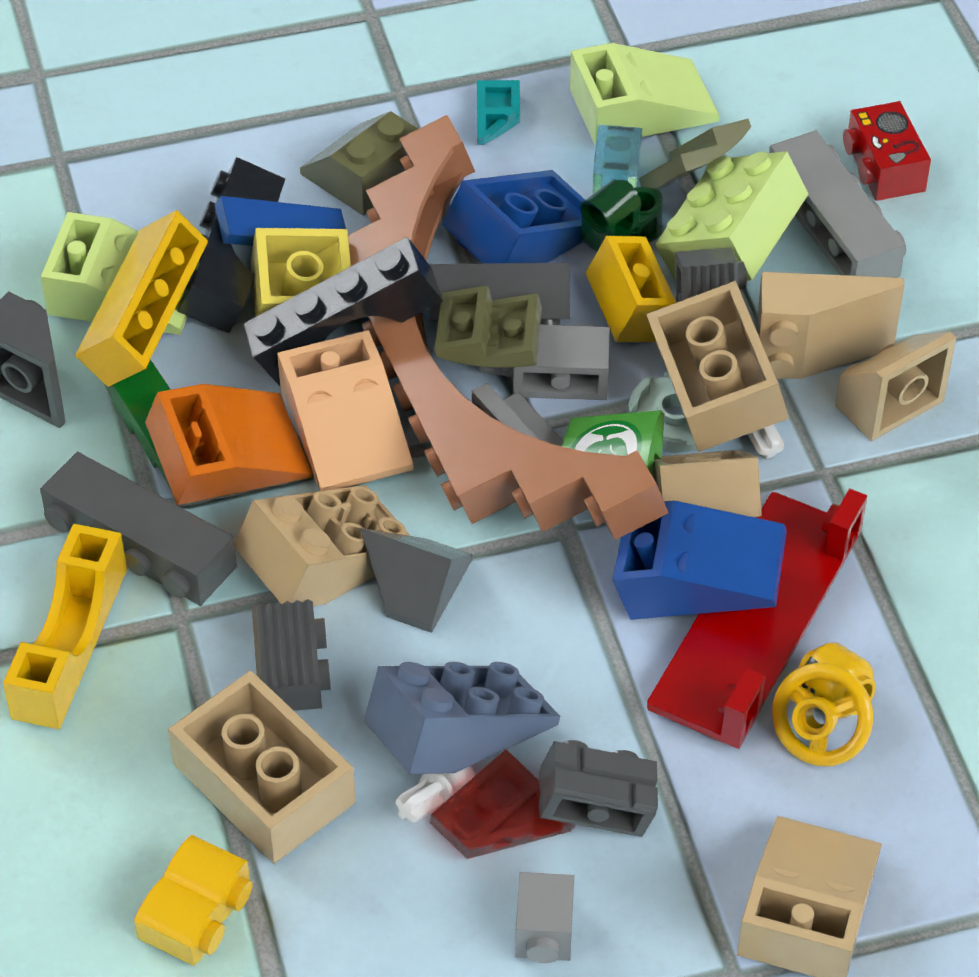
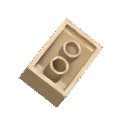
M762 272L756 331L776 378L803 379L879 354L886 346L895 344L905 285L904 278Z

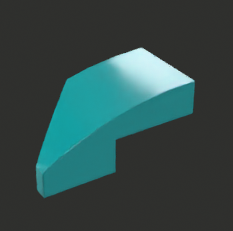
M477 80V145H485L520 123V80Z

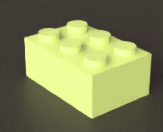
M757 152L749 156L732 158L721 156L707 165L705 173L696 186L687 194V199L675 216L669 220L666 229L655 243L674 280L676 279L675 252L727 247L732 248L738 261L744 262L746 280H753L808 196V192L788 152Z

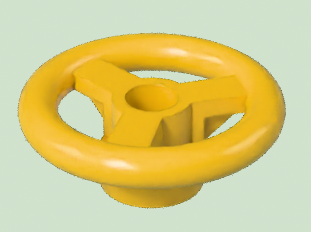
M812 663L797 668L782 681L773 700L772 720L779 740L793 756L811 765L829 767L849 761L866 745L873 726V707L867 690L852 673L837 665ZM817 678L829 679L842 685L850 693V696L832 702L822 697L813 696L801 684ZM790 700L797 705L792 713L793 727L802 738L810 740L809 747L795 736L788 720V704ZM815 708H819L824 712L826 718L824 724H820L815 720L813 714ZM857 711V726L853 736L843 746L827 751L828 737L835 729L838 718Z

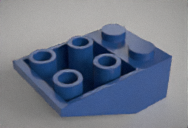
M673 500L664 501L668 514L622 536L620 539L612 581L630 620L776 607L787 534L785 524Z

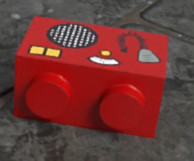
M901 101L851 110L848 129H845L843 132L844 147L848 155H853L858 164L859 178L863 185L868 184L875 200L879 201L926 192L931 158Z

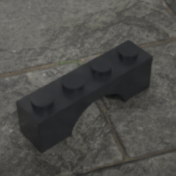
M236 157L228 173L222 170L219 171L210 195L217 197L216 202L221 196L278 202L286 178ZM209 201L199 224L200 227L206 229L203 236L208 240V243L183 292L184 295L178 312L229 333L245 306L255 274L240 261L232 244L223 243L215 209L216 202Z
M406 237L245 322L244 326L253 358L280 386L278 352L325 341L335 329L358 318L382 316L403 323L443 302L432 267L411 240Z

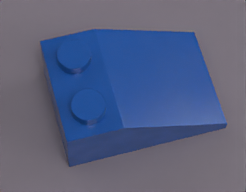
M553 170L462 180L442 225L456 238V242L461 247L469 250L482 263H548L583 243L580 237L582 230L580 206L585 199Z

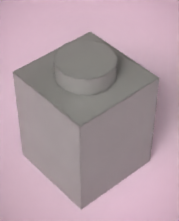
M519 873L515 958H528L537 963H551L556 960L570 961L575 875Z

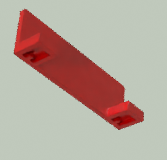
M849 488L841 504L836 505L833 503L828 511L825 512L780 493L772 492L761 509L762 516L756 518L785 524L787 530L776 607L698 614L648 698L647 709L740 749L860 536L868 495Z

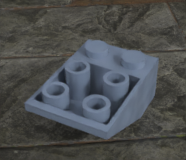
M403 662L400 666H378L364 722L408 774H440L459 772L558 726L561 716L546 702L544 696L535 690L519 674V670L511 664L492 662L489 666H468L460 662H448L445 666H423L414 662Z

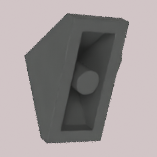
M360 528L385 606L386 617L432 633L472 562V554L426 538Z

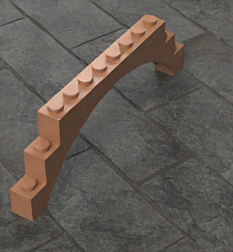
M448 115L399 138L406 153V156L399 159L405 171L366 190L373 205V208L366 211L371 224L348 235L351 266L406 237L411 240L421 255L427 260L435 231L449 201L464 177L475 172L465 146ZM423 312L403 323L388 317L369 316V320L361 324L364 331L369 330L376 348L382 345L385 350L379 353L388 379L390 380L398 376L400 380L399 383L392 387L404 411L414 408L416 412L408 420L420 444L430 440L433 446L424 452L436 476L438 477L446 473L449 481L441 484L453 510L455 511L463 507L471 524L516 502L524 519L534 515L542 532L588 510L596 527L606 523L611 535L616 540L668 514L659 488L638 450L626 456L585 452L550 444L516 431L490 417L466 399L443 375L432 358L426 339Z

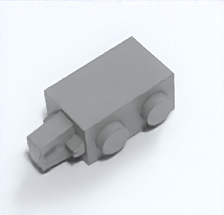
M540 324L536 365L507 368L478 366L479 372L513 378V394L519 393L524 398L607 400L610 327Z

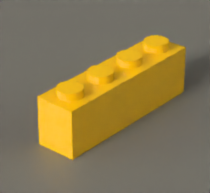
M178 210L140 229L75 354V357L107 387L146 369L208 243V240Z

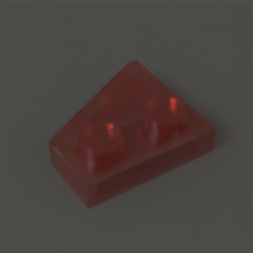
M506 749L431 814L429 822L466 859L571 832L576 827V824L539 817V796L541 793L539 791V780Z

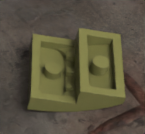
M749 118L713 127L669 152L671 156L670 161L638 178L641 187L657 188L660 190L724 155L751 128Z
M488 285L442 292L443 302H441L434 348L437 357L456 363L481 367L507 368L537 364L542 312L538 293L492 300Z

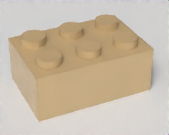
M736 281L646 314L698 452L789 419L779 383Z
M251 670L168 728L173 764L273 864L356 803L354 767Z

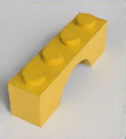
M73 523L56 561L54 594L44 627L34 643L20 642L3 681V688L12 720L60 730L127 572L121 533Z

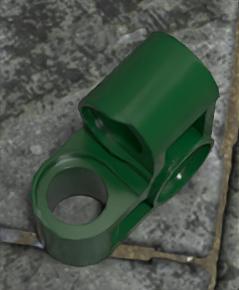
M613 179L581 203V241L597 252L606 236H643L647 238L649 243L656 240L662 231L663 197L661 192L657 188H634L627 180Z

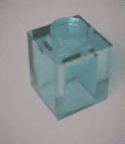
M598 125L592 193L597 192L613 179L627 180L634 188H637L641 159L642 128Z

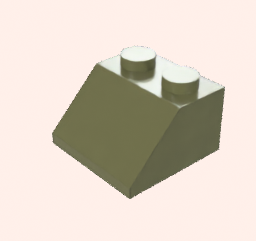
M392 111L357 125L300 167V174L364 216L367 210L373 208L366 190L405 171L399 159L406 156V153L399 138L418 128Z

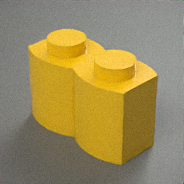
M190 835L173 856L163 877L150 890L134 919L137 939L193 966L200 961L205 953L208 955L213 954L224 935L225 925L222 922L231 914L233 909L240 911L251 894L253 882L250 881L248 861L194 835Z

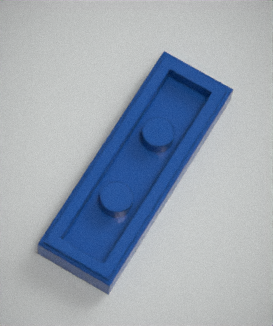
M221 196L215 204L222 240L226 244L253 246L255 228L346 229L342 210L339 208Z

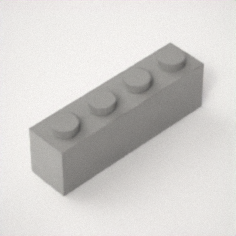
M817 130L770 145L769 153L788 152L808 192V196L795 216L838 274L847 276L900 277L903 257L906 254V244L903 236L899 231H894L884 218L879 205L875 201H871L866 195L856 175L849 173L839 160L834 147L828 145Z

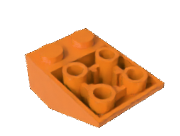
M198 384L157 392L145 423L177 505L312 477V471L280 393L210 384Z

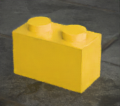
M606 236L585 274L615 342H656L646 314L675 304L676 301L649 242L643 236Z

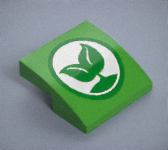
M658 410L574 417L568 425L562 446L585 452L626 456L638 450L653 477L654 460L662 459L665 414Z

